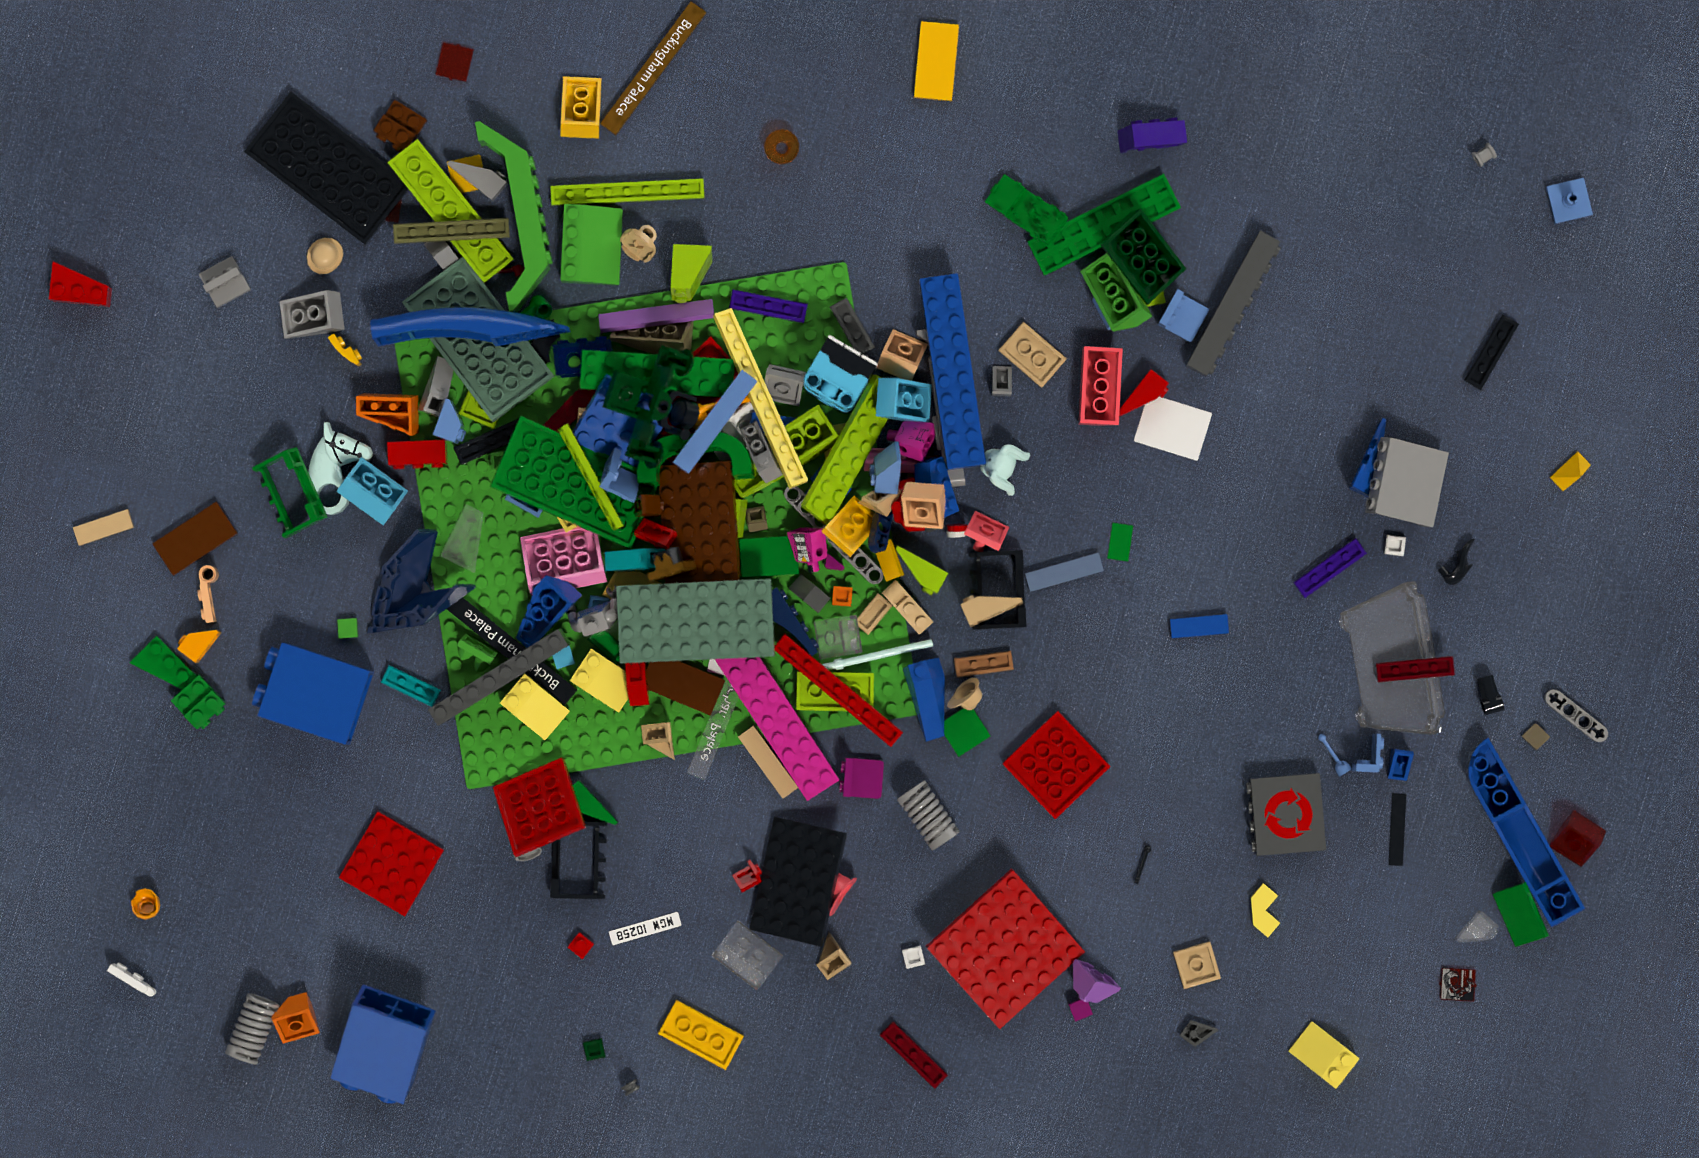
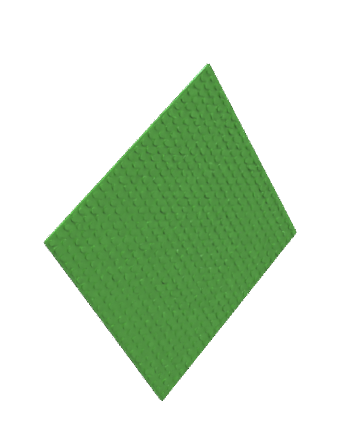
M844 262L702 285L698 287L692 300L687 301L712 299L715 314L729 309L732 290L734 289L808 304L804 323L733 310L764 381L769 364L807 373L829 335L853 348L830 309L832 305L847 297L854 310L847 264ZM671 291L552 310L551 315L545 318V320L550 321L554 319L555 323L568 326L571 331L560 334L561 338L556 340L551 346L549 354L551 362L546 365L555 377L501 416L495 429L518 419L519 416H524L531 421L544 425L579 389L581 350L600 351V348H606L608 352L650 354L610 341L612 332L600 333L598 314L678 304L675 300H672ZM714 318L694 321L690 351L693 353L708 338L712 337L731 358ZM429 338L395 343L403 395H418V407L437 356L444 358ZM453 371L448 399L454 403L459 414L468 389ZM804 386L799 407L773 401L780 416L795 418L800 417L819 404L832 425L846 423L852 413L851 411L844 414L824 404L816 397L807 393ZM418 410L419 433L410 436V441L443 440L433 435L439 417ZM459 414L465 426L466 435L463 442L459 441L458 445L494 429ZM577 419L569 426L572 432L577 425ZM447 441L448 464H443L442 468H431V465H424L422 469H415L424 528L436 529L438 532L431 560L434 589L452 588L455 584H474L476 588L463 598L523 645L516 636L532 597L527 583L520 537L563 529L556 516L542 511L539 518L505 500L506 494L489 487L495 475V472H491V453L461 465L454 450V447L458 445ZM875 442V444L873 445L872 448H877V443H876V442ZM507 445L493 452H504ZM705 452L697 463L720 462L714 452ZM824 453L802 466L808 481L797 487L804 493L813 484L810 478L824 464ZM666 459L662 466L671 465V463ZM864 464L850 487L852 490L844 498L835 516L854 495L861 501L864 495L874 490V486L870 485L871 476H869V471H864ZM784 477L743 498L748 499L747 509L764 506L768 529L749 532L747 517H745L743 537L738 538L740 576L739 539L788 536L787 532L800 527L814 528L785 499L784 492L788 485ZM657 486L654 495H660L659 486ZM735 489V497L741 498ZM791 489L788 491L787 496L789 499L794 500L798 497L799 493L797 490ZM801 506L802 512L809 513ZM661 515L644 517L662 525ZM815 519L816 526H824L818 519ZM880 523L879 529L882 531V530H883V526H882V524ZM891 528L888 540L892 539ZM598 536L605 567L604 552H609L614 542ZM868 537L859 548L881 569L876 553L871 552L869 549ZM635 538L632 550L656 549L652 543L639 538ZM827 540V553L845 567L843 571L826 569L825 558L818 561L820 570L817 572L809 573L807 563L799 562V574L744 578L741 576V580L771 579L772 590L776 587L778 590L783 589L788 597L785 600L788 606H794L799 614L796 616L799 623L802 621L805 623L809 630L806 634L810 639L814 637L819 645V648H817L818 653L812 657L820 664L833 662L834 659L838 658L846 659L910 644L906 620L894 606L891 607L869 635L853 623L877 593L886 599L882 592L895 580L900 584L899 577L886 582L883 575V579L879 584L869 583ZM858 557L855 563L858 567L862 568L866 565L867 561L864 557ZM873 570L869 573V578L872 581H877L880 578V573ZM605 571L607 582L575 588L582 595L575 603L576 613L589 607L590 595L608 598L602 594L615 571ZM800 574L830 598L819 613L789 590ZM665 579L656 580L662 584H665ZM833 586L853 587L851 607L832 605ZM447 609L439 614L451 694L456 693L509 660ZM566 613L543 638L562 628L571 643L570 648L575 664L556 669L553 656L543 662L574 686L577 691L566 705L558 700L570 712L546 740L541 738L500 704L524 674L455 716L468 789L499 785L561 757L565 760L568 773L667 757L649 745L643 744L641 725L671 722L674 755L704 751L705 748L716 749L743 744L738 736L753 725L763 739L767 740L736 691L730 690L729 694H727L729 689L734 688L731 687L726 676L707 671L710 659L684 660L680 662L726 680L711 716L650 690V705L630 706L628 699L618 713L570 681L590 649L595 650L605 658L607 657L587 640L591 635L583 636L582 632L579 633L572 630L568 614ZM618 619L606 630L617 641H619ZM773 621L774 646L786 634L810 654L792 633ZM465 633L499 652L491 665L481 672L476 673L474 655L466 660L460 659L459 647L457 645ZM776 651L773 657H760L809 733L862 724L848 711L796 710L797 672L800 671ZM911 652L846 666L844 669L837 671L836 669L829 670L830 672L874 673V709L888 720L917 715L903 672L904 667L913 664ZM619 661L617 666L626 671L625 663H620ZM645 662L646 670L650 662ZM722 705L723 707H725V705H729L728 711L723 709ZM714 723L721 726V728L717 726L715 730H712L711 725ZM710 742H713L714 745H713L712 748H711V747L707 746V743H708V745H709Z

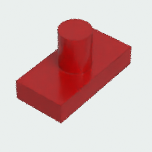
M645 518L634 532L635 537L652 543L656 549L664 548L666 550L678 536L675 530Z

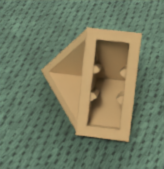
M898 489V494L874 493L873 490L864 495L862 500L857 503L887 517L892 510V503L897 501L901 490Z
M671 722L641 725L643 744H647L675 760Z
M829 931L819 962L816 964L827 980L852 964Z

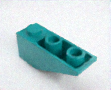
M645 548L604 552L605 571H656L652 555L666 549Z

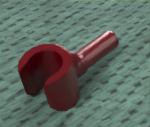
M515 265L500 270L498 274L514 272L516 277H520L525 269L521 265Z

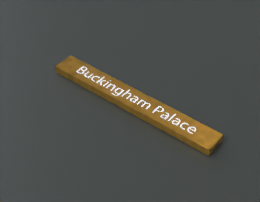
M692 1L688 4L600 124L614 135L618 134L706 15L704 10Z

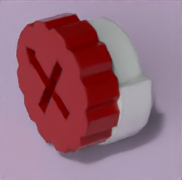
M948 524L947 537H965L964 533L968 525Z

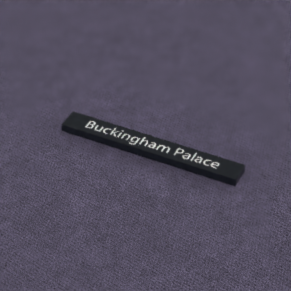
M463 597L447 608L449 612L506 658L511 659L526 649ZM544 662L525 672L565 705L577 691L574 686Z

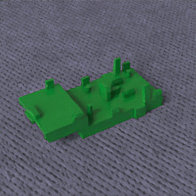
M1004 174L997 184L995 183L990 190L991 193L985 200V203L1002 214L1006 219L1028 232L1035 240L1039 239L1049 246L1068 220V216L1063 211L1060 212L1055 205L1048 204L1040 196H1036L1026 190L1021 185L1022 183L1014 181Z

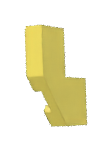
M1262 883L1250 898L1252 923L1266 937H1269L1280 922L1266 910L1278 895Z

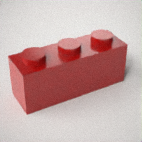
M446 440L387 442L388 465L393 466V470L405 469V466L412 465V469H422L424 465H431V468H442L443 464H448Z

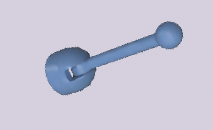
M1320 734L1318 739L1324 743L1336 761L1335 771L1340 777L1351 770V766L1346 761L1338 759L1326 741V736Z

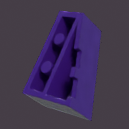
M1168 118L1166 122H1160V119L1149 120V123H1142V120L1132 121L1131 125L1117 131L1120 153H1126L1129 150L1135 149L1144 151L1147 148L1176 147L1187 143L1185 120H1177V118Z

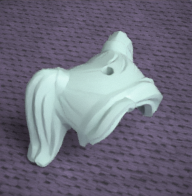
M1010 444L1004 445L1001 449L987 450L984 453L986 465L980 466L981 471L989 477L996 487L1013 496L1015 494L1014 486L1007 479L1014 471L1016 460L1026 461L1029 459L1030 453L1024 452Z

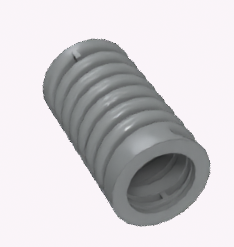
M926 780L900 796L897 801L905 812L909 811L907 815L910 818L913 817L912 823H918L916 829H922L920 835H926L924 840L931 851L957 835L960 830L956 827L955 823H951V817H946L948 813L947 811H942L943 805L939 804V799H934L935 794L933 792L928 793L931 788Z
M247 993L243 1007L256 1013L245 1009L240 1011V1014L243 1016H239L238 1021L243 1024H235V1028L238 1030H233L232 1034L236 1037L230 1038V1042L238 1046L228 1044L225 1053L238 1060L257 1065L258 1058L261 1056L260 1050L264 1049L263 1043L267 1041L266 1036L269 1035V1029L272 1028L271 1022L273 1021L271 1017L280 1005L267 998Z

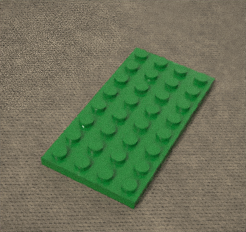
M519 416L489 487L627 549H631L636 538L634 532L644 519V517H635L634 502L604 490L623 524L619 529L612 530L560 433L523 416ZM580 445L600 482L604 465L609 455L594 452ZM624 462L621 463V468L637 475L638 468ZM639 485L637 496L654 495L657 486L640 487Z

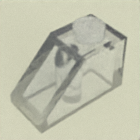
M1478 910L1454 940L1459 943L1491 940L1498 933L1496 929L1499 926L1484 912Z

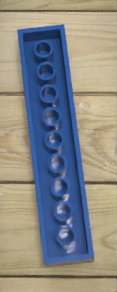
M958 273L921 278L919 283L947 471L986 465Z

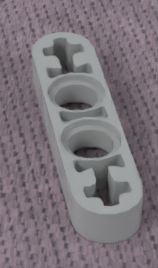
M1551 689L1545 693V703L1591 740L1603 742L1607 739V729L1560 691ZM1556 693V699L1560 702H1562L1563 699L1565 700V702H1563L1560 705L1559 709L1557 708V706L1559 705L1557 702H1550V694L1554 695ZM1567 704L1572 705L1574 709L1573 713L1569 716L1563 711L1564 706ZM1582 716L1587 717L1589 720L1586 727H1581L1578 723L1579 718ZM1593 722L1595 723V726H1593L1594 729L1603 730L1601 732V734L1603 735L1602 738H1595L1596 733L1592 730H1590L1589 733L1587 732V730L1592 727Z

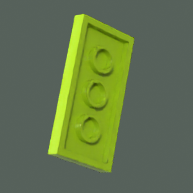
M797 672L796 710L847 711L805 675ZM831 672L873 707L874 673Z

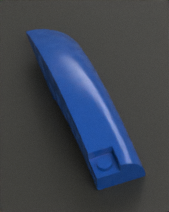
M436 308L370 320L372 339L378 347L435 337L475 339L491 342L497 347L571 332L568 326L542 318L486 308Z
M1489 738L1485 739L1475 749L1470 760L1469 779L1471 786L1551 927H1554L1584 911L1585 907Z

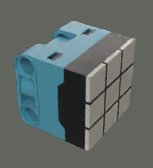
M829 335L804 377V389L824 404L833 407L841 413H849L855 407L872 375L875 373L878 363Z

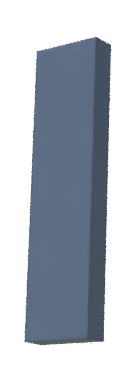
M1099 553L1025 573L1029 591L1032 592L1103 572L1104 569Z

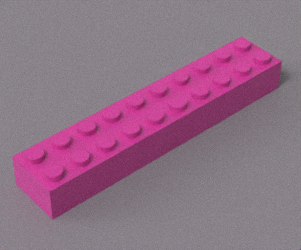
M760 657L715 659L807 801L839 781L836 772Z

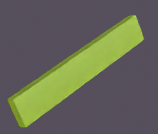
M569 425L562 426L558 431L612 530L619 529L623 524L604 489L599 487L600 482Z

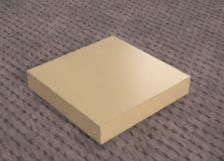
M1210 941L1173 952L1183 989L1221 979Z

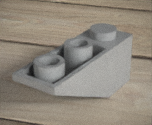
M437 356L418 407L419 411L435 417L440 416L445 399H448L453 369L442 357Z
M758 421L741 428L740 431L757 472L764 482L768 483L782 476L779 464Z

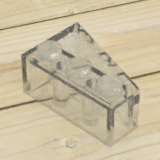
M465 504L440 556L475 573L484 513Z

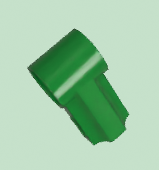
M537 295L530 300L529 306L520 313L545 319L551 315L552 307L544 297Z

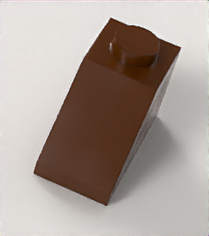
M639 495L634 501L635 517L658 516L664 510L663 500H660V495Z

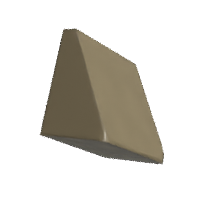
M764 506L746 510L749 532L768 529Z
M1536 723L1522 735L1523 739L1534 750L1539 749L1550 738Z

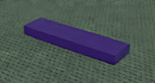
M734 289L732 290L729 309L732 308L733 310L799 323L805 322L808 304Z
M1355 538L1293 582L1301 595L1306 598L1367 553Z

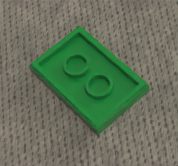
M788 536L739 539L742 578L799 574V562L795 560Z
M1526 882L1493 893L1515 947L1549 936Z

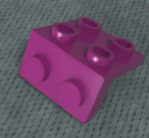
M846 758V762L842 761L841 773H845L844 781H840L839 792H843V797L881 798L884 762L881 760Z

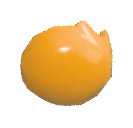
M147 888L137 890L135 897L131 900L132 912L138 918L144 920L156 916L160 909L159 897L154 891Z

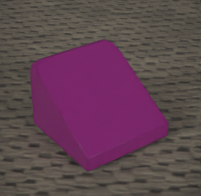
M827 553L825 568L843 571L845 567Z
M1078 999L1068 1003L1075 1022L1093 1015L1088 1002L1086 1003Z

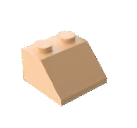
M893 329L882 351L877 368L900 379L912 381L928 344Z
M906 482L902 494L905 526L943 529L946 501L944 485Z

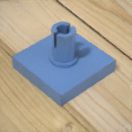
M1584 178L1545 187L1554 224L1593 215Z

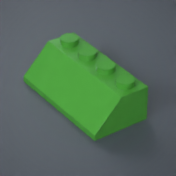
M1107 253L1080 271L1112 331L1138 327L1152 317L1146 303Z

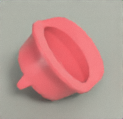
M838 873L832 901L833 906L829 916H832L838 909L846 893L856 882V877L851 880Z

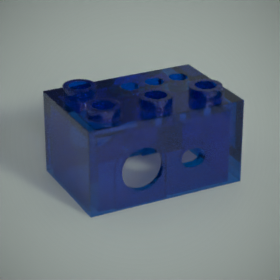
M607 336L595 337L596 341H588V338L576 339L575 343H570L568 340L557 341V344L553 345L555 374L557 378L579 377L580 365L576 368L569 367V359L577 356L581 360V350L613 352L611 339H607Z

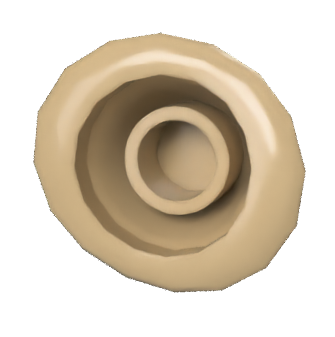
M322 238L315 241L307 253L308 265L317 274L333 272L340 265L343 258L342 246L332 238Z

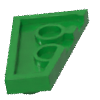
M158 636L129 662L180 689H183L197 676Z

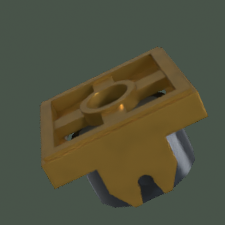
M674 547L652 555L656 571L648 573L647 576L650 581L664 580L695 569L696 564L695 561H684L680 547Z

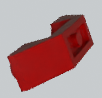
M645 662L625 663L630 706L650 705Z

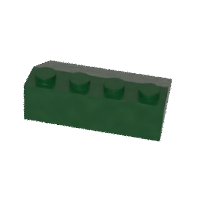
M1141 209L1130 212L1101 243L1103 249L1146 305L1151 303L1186 270V267Z

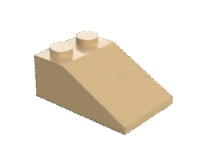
M971 595L963 599V603L960 605L971 628L1022 605L1023 601L1021 598L982 596L974 598Z

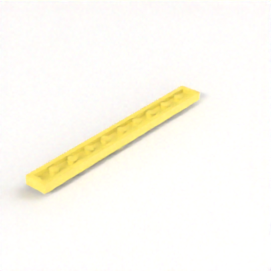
M732 308L715 313L713 318L731 359H733L738 374L743 370L757 380L748 397L789 489L806 483L808 478Z

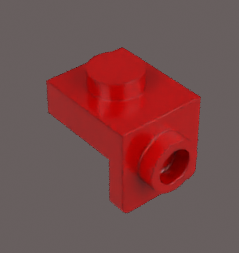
M751 860L747 861L749 866L732 875L742 893L762 882L760 878L762 871L758 864H753Z

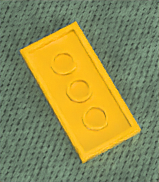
M921 21L914 98L952 101L959 25Z
M677 999L658 1033L724 1070L727 1069L744 1035Z

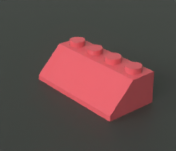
M1090 346L1082 348L1079 425H1119L1123 348Z

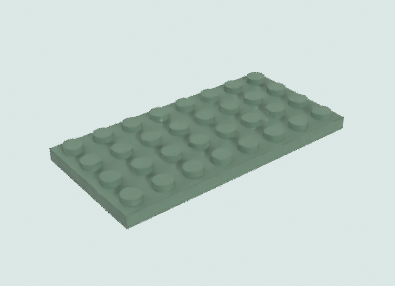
M463 257L402 301L409 312L453 307L486 308L505 311ZM429 338L492 422H495L555 377L528 341L495 347L491 342L475 339Z
M771 579L616 586L620 663L775 656Z

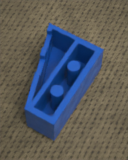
M943 456L924 460V462L914 464L915 483L944 485L946 498L944 518L958 512V504Z

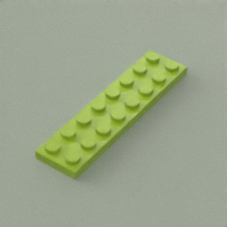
M418 139L387 162L434 222L481 219ZM497 238L450 241L483 283L514 260Z
M872 375L800 505L824 525H827L834 518L888 418L876 417L878 378H880L878 375Z

